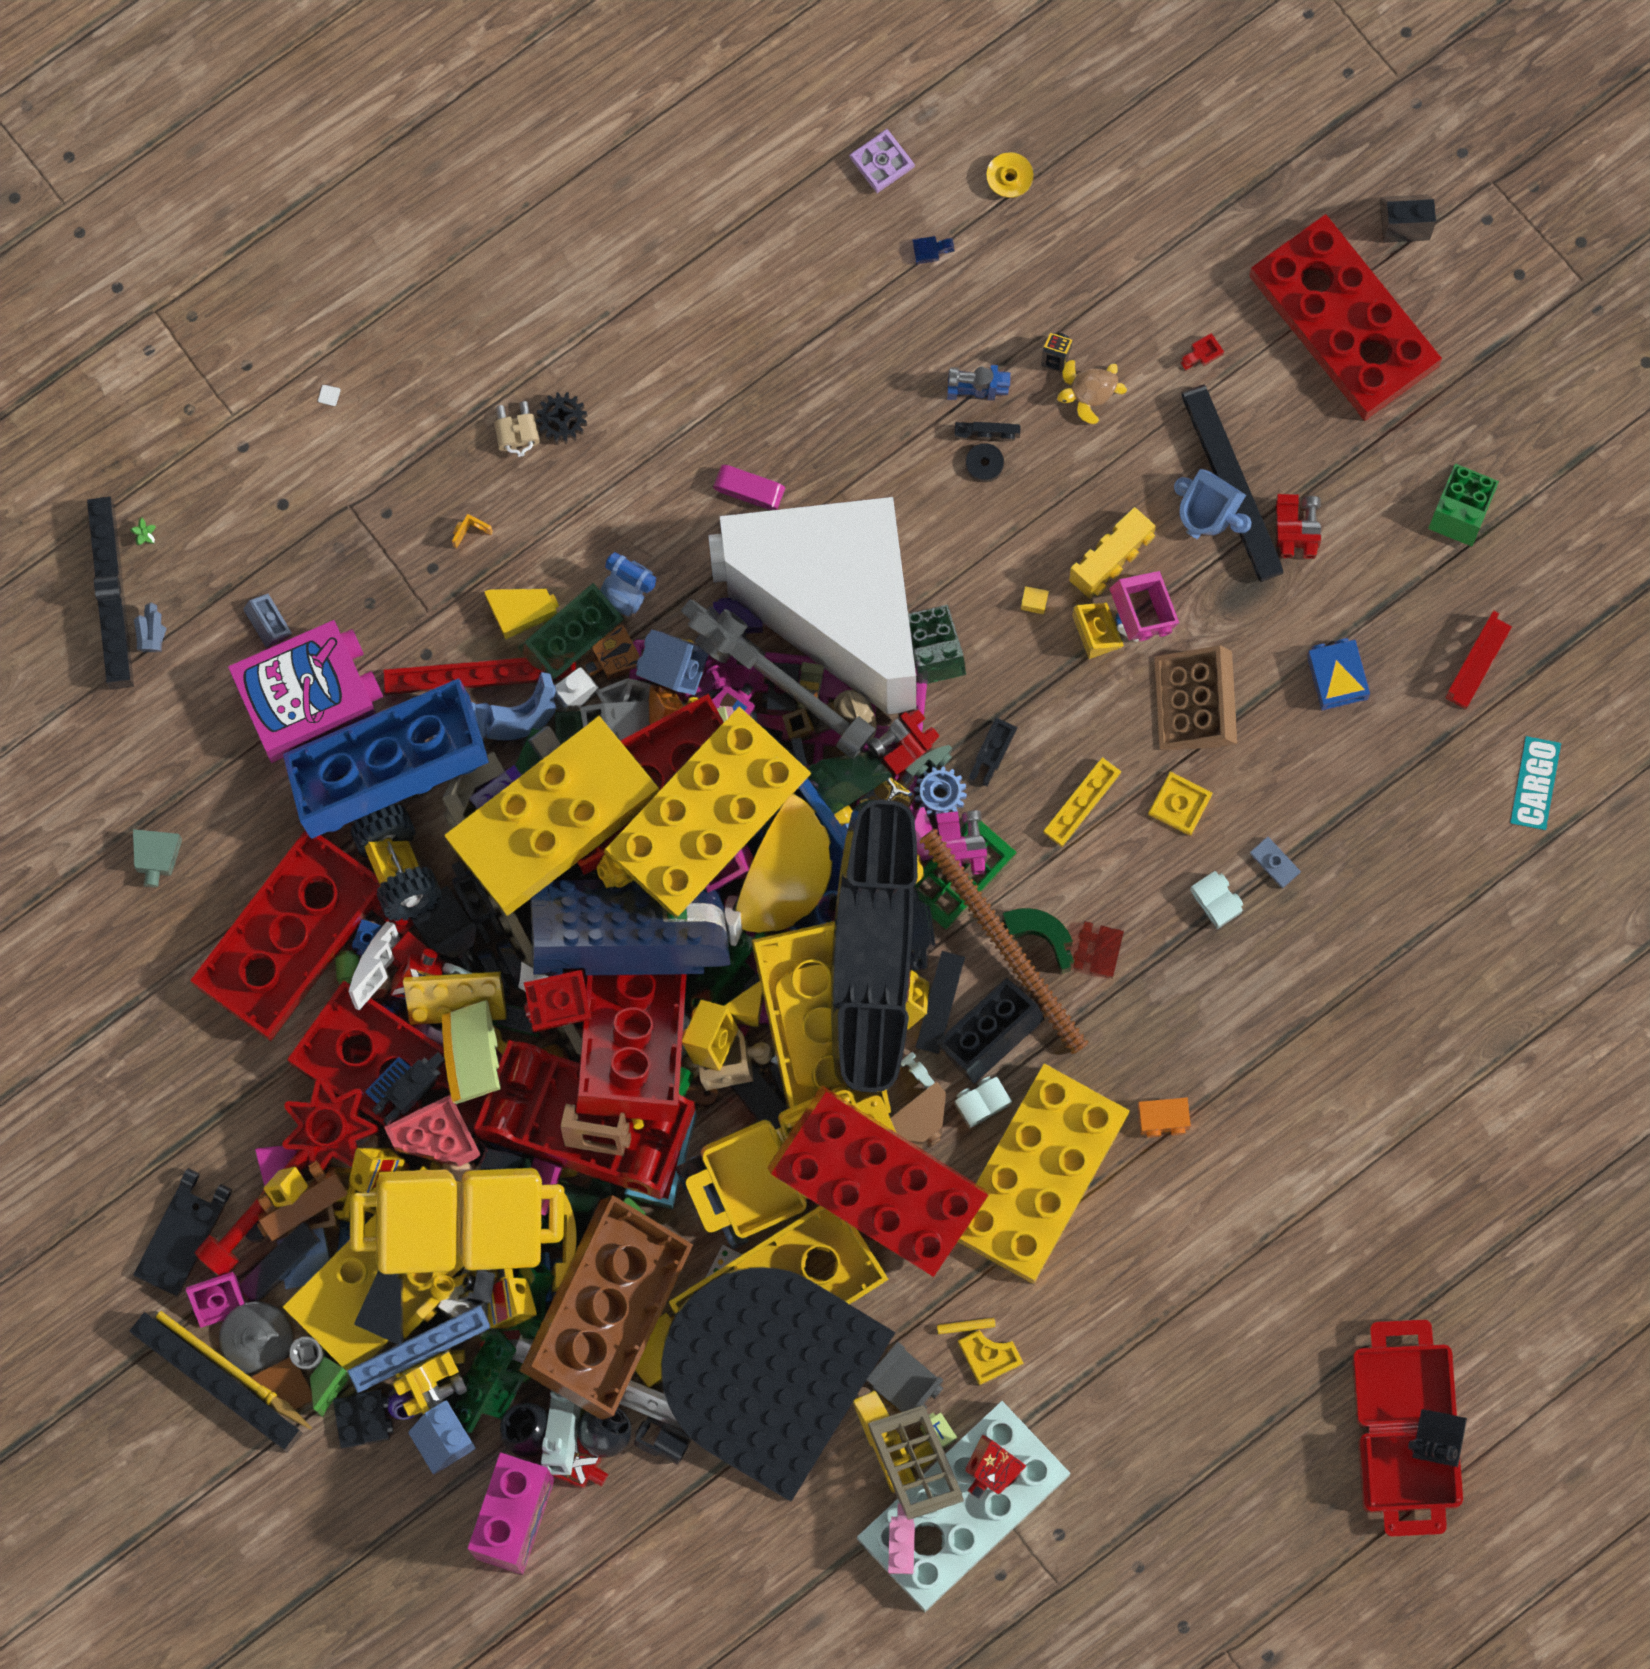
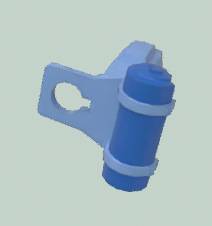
M614 552L606 560L605 568L611 571V574L601 586L599 599L612 609L626 616H631L639 610L645 598L643 592L649 593L653 590L657 577L652 575V571L636 561L630 562L626 559L627 557Z

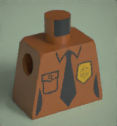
M623 624L619 625L591 647L595 659L585 663L584 667L590 677L603 671L608 681L629 675L631 670L636 669L640 655Z

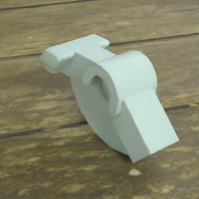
M911 1052L902 1059L900 1066L904 1067L907 1065L910 1068L909 1072L928 1089L935 1082L927 1074L926 1068L920 1062L916 1063L913 1060L916 1055Z

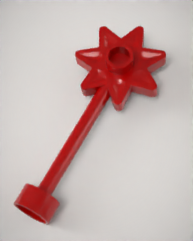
M319 1078L315 1082L311 1103L287 1101L284 1107L298 1124V1127L283 1141L282 1146L284 1149L298 1150V1152L283 1169L296 1167L301 1172L309 1161L311 1164L317 1160L324 1171L334 1157L352 1167L357 1149L356 1141L374 1135L379 1131V1127L376 1124L357 1116L364 1097V1091L356 1088L337 1097L325 1079ZM258 1198L220 1242L209 1235L194 1252L206 1266L219 1276L228 1274L238 1263V1258L231 1251L259 1220L258 1215L265 1211L260 1205Z

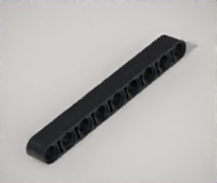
M1205 384L1181 392L1184 405L1213 474L1246 495L1236 514H1245L1251 519L1250 529L1246 533H1239L1258 580L1263 582L1282 575L1283 568Z

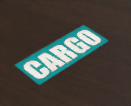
M1526 736L1511 824L1546 830L1561 743Z

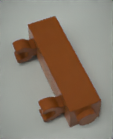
M317 1160L308 1165L309 1171L315 1180L307 1184L306 1190L291 1205L276 1208L266 1192L259 1195L258 1201L265 1211L258 1215L260 1223L257 1226L263 1236L266 1237L268 1235L273 1241L348 1194L347 1188L335 1169L333 1168L324 1173Z

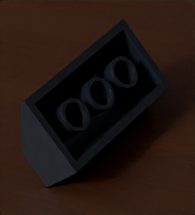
M1006 978L936 1041V1044L956 1068L975 1084L1040 1025L1045 1018L1038 1005Z

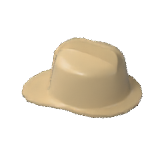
M846 690L835 698L833 704L836 713L847 722L852 724L860 716L877 729L871 703L863 695L855 690ZM876 731L869 740H871L875 736Z

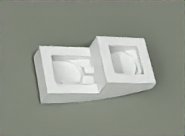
M728 896L725 905L727 935L730 944L736 946L742 934L741 912L736 911L738 896Z

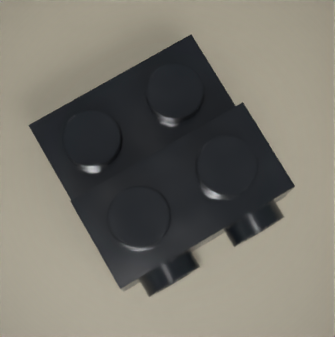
M381 1390L333 1400L341 1449L390 1441L389 1434L394 1432L392 1420L386 1417L385 1410L388 1409L387 1394L383 1395Z

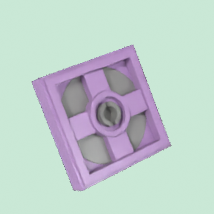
M888 129L849 155L851 161L876 193H879L915 167L913 161Z

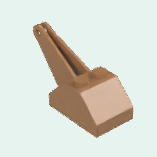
M937 1081L890 1118L896 1133L922 1150L927 1146L931 1149L941 1141L946 1092Z

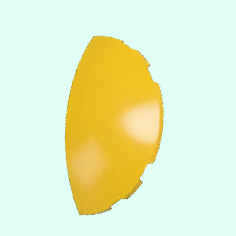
M792 794L783 804L772 822L745 879L736 907V911L741 912L743 930L759 933L789 928L804 916H808L816 908L827 890L832 872L829 835L825 826L821 825L815 816V810L795 794Z

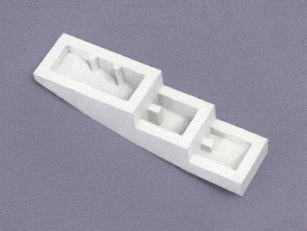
M386 922L367 947L354 972L349 994L355 1009L360 1010L388 978L385 969L394 960L391 950L400 941L394 923Z

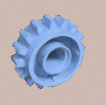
M942 766L941 770H936L935 767H932L931 773L926 771L923 773L924 779H917V784L920 787H915L914 791L920 795L915 797V802H921L919 808L924 807L928 817L932 814L936 818V814L957 812V807L963 808L964 803L960 799H966L967 794L961 792L966 789V784H960L962 777L961 775L955 777L953 769L948 772L945 771L944 766ZM942 788L947 792V795L943 798H938L934 795V791Z

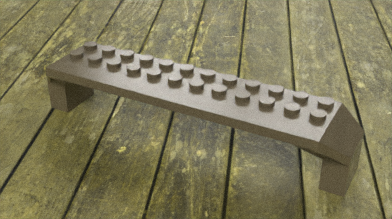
M494 752L487 755L489 763L477 767L470 774L459 775L451 779L443 796L447 810L443 813L451 830L474 813L475 806L469 798L477 790L504 772ZM491 895L487 896L496 914L499 912L501 914L498 918L506 935L511 933L510 941L518 956L522 954L524 957L521 959L522 963L533 968L532 946L514 911L507 916ZM573 1024L556 1027L562 1040L567 1039L568 1041L565 1045L573 1061L578 1060L580 1063L582 1030L574 1027Z

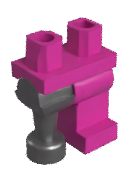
M974 810L962 813L963 823L968 824V836L961 837L958 811L936 814L938 835L943 837L941 840L947 843L945 846L951 849L950 853L955 854V860L960 861V867L961 864H970L973 875L984 874L987 851L985 840L980 836L978 823L982 820L981 811Z

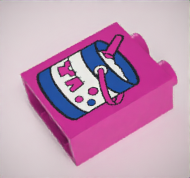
M332 620L228 666L271 763L284 758L283 754L376 714L372 702L382 698L383 695L372 671L359 676L353 659L364 655L353 629L340 634L335 620Z

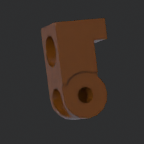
M690 1083L685 1098L694 1101L695 1106L711 1107L718 1099L717 1089L706 1091L703 1084Z

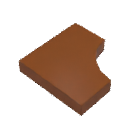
M290 1357L251 1377L260 1385L275 1392L277 1397L287 1401L294 1410L313 1402L312 1391L301 1369L292 1363Z

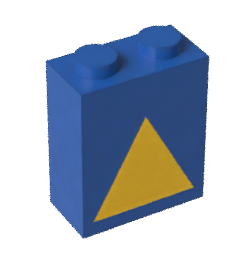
M1348 638L1335 641L1334 645L1326 646L1325 644L1313 646L1312 650H1309L1307 659L1321 711L1368 700L1370 691L1356 640L1349 641Z

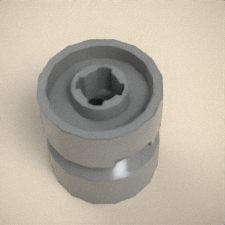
M301 1337L295 1340L290 1348L292 1363L302 1369L314 1370L324 1357L327 1358V1351L312 1337Z

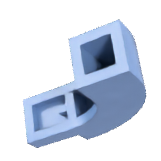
M541 672L533 695L525 703L515 707L491 705L484 722L487 738L515 740L529 736L532 727L539 730L540 727L548 723L556 710L553 699L556 686L552 682L551 675Z

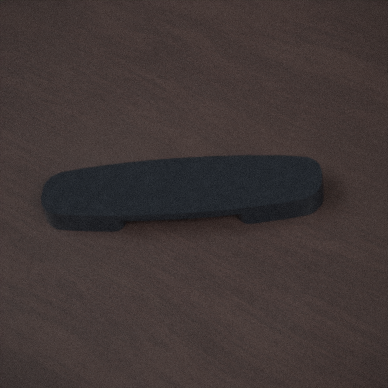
M866 800L857 805L851 813L845 839L836 902L831 975V1025L834 1071L841 1084L847 1088L862 1092L884 1091L897 1080L909 1021L908 1012L905 1008L912 944L913 886L918 879L917 840L912 812L903 803L893 800Z

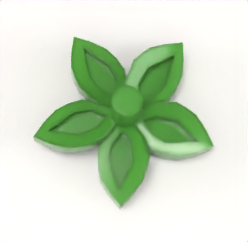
M142 517L138 521V527H133L130 531L137 535L135 539L137 546L144 542L154 544V537L151 533L156 526H146Z

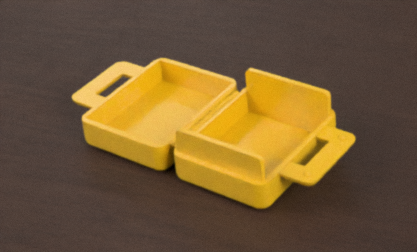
M839 1086L830 1090L866 1114L872 1112L874 1119L896 1132L880 1096L874 1095L856 1103L847 1087ZM812 1099L781 1112L778 1117L781 1127L776 1130L771 1122L762 1120L702 1148L701 1157L707 1169L688 1177L686 1186L704 1228L708 1232H715L731 1224L735 1234L740 1238H745L802 1213L806 1209V1199L808 1197L771 1175L767 1166ZM712 1182L725 1210L715 1215L703 1186Z
M534 1168L467 1171L462 1175V1181L457 1182L454 1176L445 1169L380 1172L376 1181V1192L355 1193L350 1198V1248L355 1252L376 1251V1264L382 1274L448 1272L453 1270L456 1265V1255H461L463 1266L467 1270L533 1268L540 1263L541 1243H558L564 1236V1188L559 1184L542 1185L541 1177ZM542 1199H549V1229H541ZM365 1207H376V1237H365Z

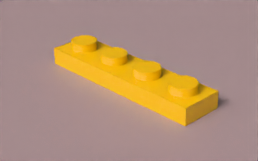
M1102 757L1043 833L1063 847L1120 776L1121 771Z

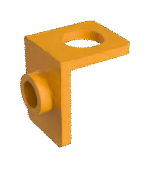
M467 514L464 521L458 522L454 529L453 547L457 549L470 525L489 535L493 533L492 527Z

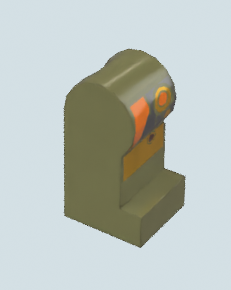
M802 662L799 684L818 699L824 674V665ZM797 702V708H805Z

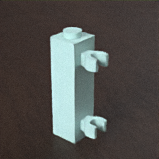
M551 1390V1402L546 1435L542 1445L541 1464L547 1467L552 1475H571L581 1407Z

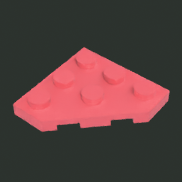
M451 1094L384 1127L395 1151L457 1167L481 1156L456 1104L452 1102Z

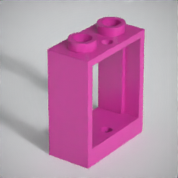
M1160 571L1119 579L1109 588L1129 641L1139 639L1141 642L1152 638L1154 635H1159V637L1167 636L1179 624ZM1148 590L1160 624L1141 628L1128 594Z

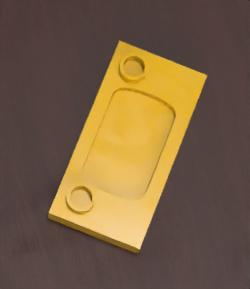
M835 921L751 940L788 1109L814 1098L821 1086L829 1090L844 1086L835 1075L832 1051L831 975ZM848 1088L856 1103L874 1095L880 1096L887 1112L891 1113L887 1090L862 1092Z

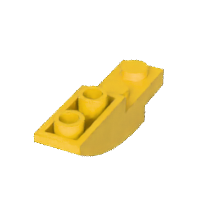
M872 1391L854 1399L853 1404L868 1442L875 1450L892 1493H895L868 1427V1423L889 1417L876 1391ZM896 1429L882 1433L887 1447L902 1443ZM905 1448L889 1452L895 1466L909 1461ZM910 1467L897 1471L903 1485L915 1481Z

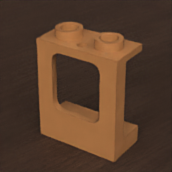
M566 1104L561 1122V1131L566 1147L623 1156L625 1147L629 1148L631 1142V1133H628L629 1123H626L624 1113H620L618 1126L611 1127L579 1121L576 1105ZM583 1134L615 1140L616 1145L584 1140Z

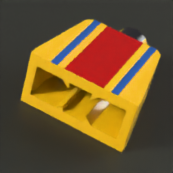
M357 1148L349 1184L358 1190L359 1193H369L376 1187V1181L380 1172L400 1171L405 1159L390 1148Z
M498 1269L499 1282L493 1285L491 1301L487 1303L488 1321L491 1328L509 1329L537 1314L528 1281L522 1278H514L512 1269Z

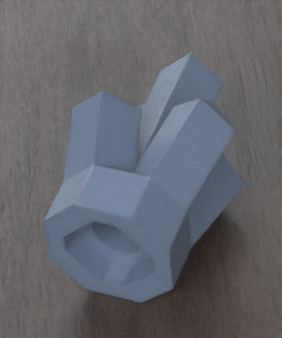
M150 602L145 605L144 616L139 615L134 619L137 650L142 652H162V641L166 628L161 624V613L157 611V605Z

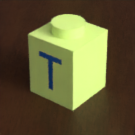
M933 1412L929 1415L943 1449L957 1440V1436L942 1413L935 1415ZM921 1425L920 1430L926 1435L923 1425Z

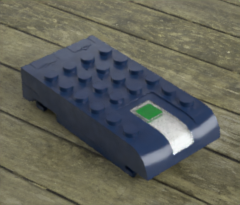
M601 879L553 880L529 899L533 975H544L550 972V976L563 974L562 968H585L586 975L704 974V967L731 965L724 898L721 888L708 892L705 888L677 919L634 880L620 888L616 886L606 888Z

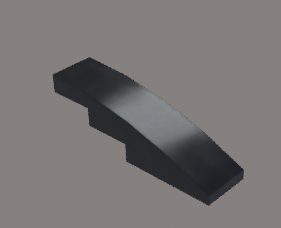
M942 950L928 999L927 1014L922 1021L916 1048L936 1054L940 1053L941 1049L936 1044V1041L945 1034L965 956Z
M302 1222L259 1263L239 1286L251 1302L260 1301L291 1274L290 1271L306 1258L305 1255L321 1242L306 1222Z

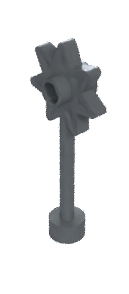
M689 599L681 610L690 619L688 625L700 633L695 642L701 649L722 663H726L733 656L748 669L754 667L842 737L837 742L836 747L852 760L876 731L872 725L860 716L850 724L765 658L766 653L746 638L747 633L745 629L748 627L747 624L733 612L724 609L719 614L711 606L706 609L692 599Z

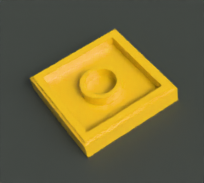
M1170 771L1148 815L1191 836L1213 793Z

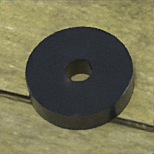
M982 443L974 446L968 452L966 469L973 479L979 482H991L1001 475L1004 467V457L996 446ZM982 460L989 461V465L983 466L980 462Z

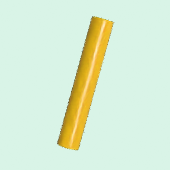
M986 1318L937 1325L938 1335L994 1328L995 1319Z

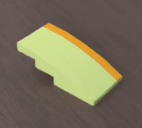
M485 1000L442 1015L444 1057L452 1102L458 1104L500 1090L496 1071L499 1068L495 1051L498 1044L488 1001Z

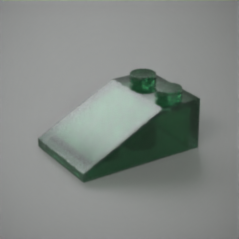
M871 751L860 752L853 760L847 755L823 759L808 768L811 772L808 777L809 781L833 814H836L892 777L891 772Z

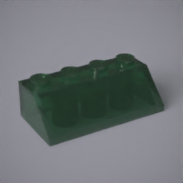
M591 583L519 644L517 648L534 667L543 673L550 674L552 679H556L624 618L594 583Z

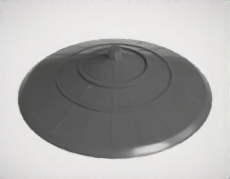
M259 1301L247 1302L234 1308L224 1319L219 1332V1345L223 1357L247 1375H256L287 1359L293 1344L292 1327L285 1314L277 1307Z

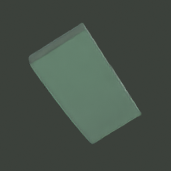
M946 745L926 753L911 764L905 772L913 777L916 775L920 778L928 770L927 764L935 768L939 765L941 767L945 766L952 758L950 755L952 747Z

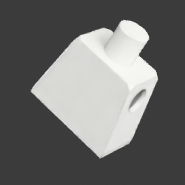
M580 667L555 685L556 691L553 697L555 706L566 718L596 696V690L600 688L588 673Z

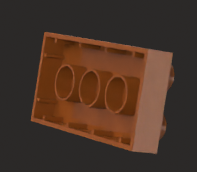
M613 1195L600 1200L519 1371L601 1420L614 1416L693 1244Z

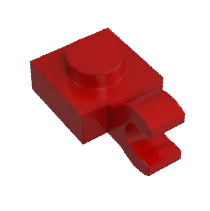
M1210 333L1191 345L1193 352L1185 355L1180 363L1185 371L1199 361L1203 366H1206L1223 356L1224 350L1213 334Z

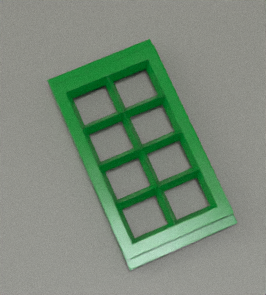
M981 821L978 823L980 836L984 838L986 847L990 846L1001 858L992 868L985 863V871H987L985 876L978 883L973 880V885L978 886V892H982L1017 854L1010 845ZM964 824L960 828L961 837L968 834V824ZM932 859L923 868L924 877L913 887L918 891L919 901L930 906L932 918L947 930L966 910L968 905L965 906L963 904L965 901L960 899L959 895L950 888V880L944 883L933 873L938 863L933 862ZM964 864L963 867L965 869L963 871H965L970 864ZM928 876L942 887L932 899L919 888ZM945 891L959 902L950 914L936 903Z

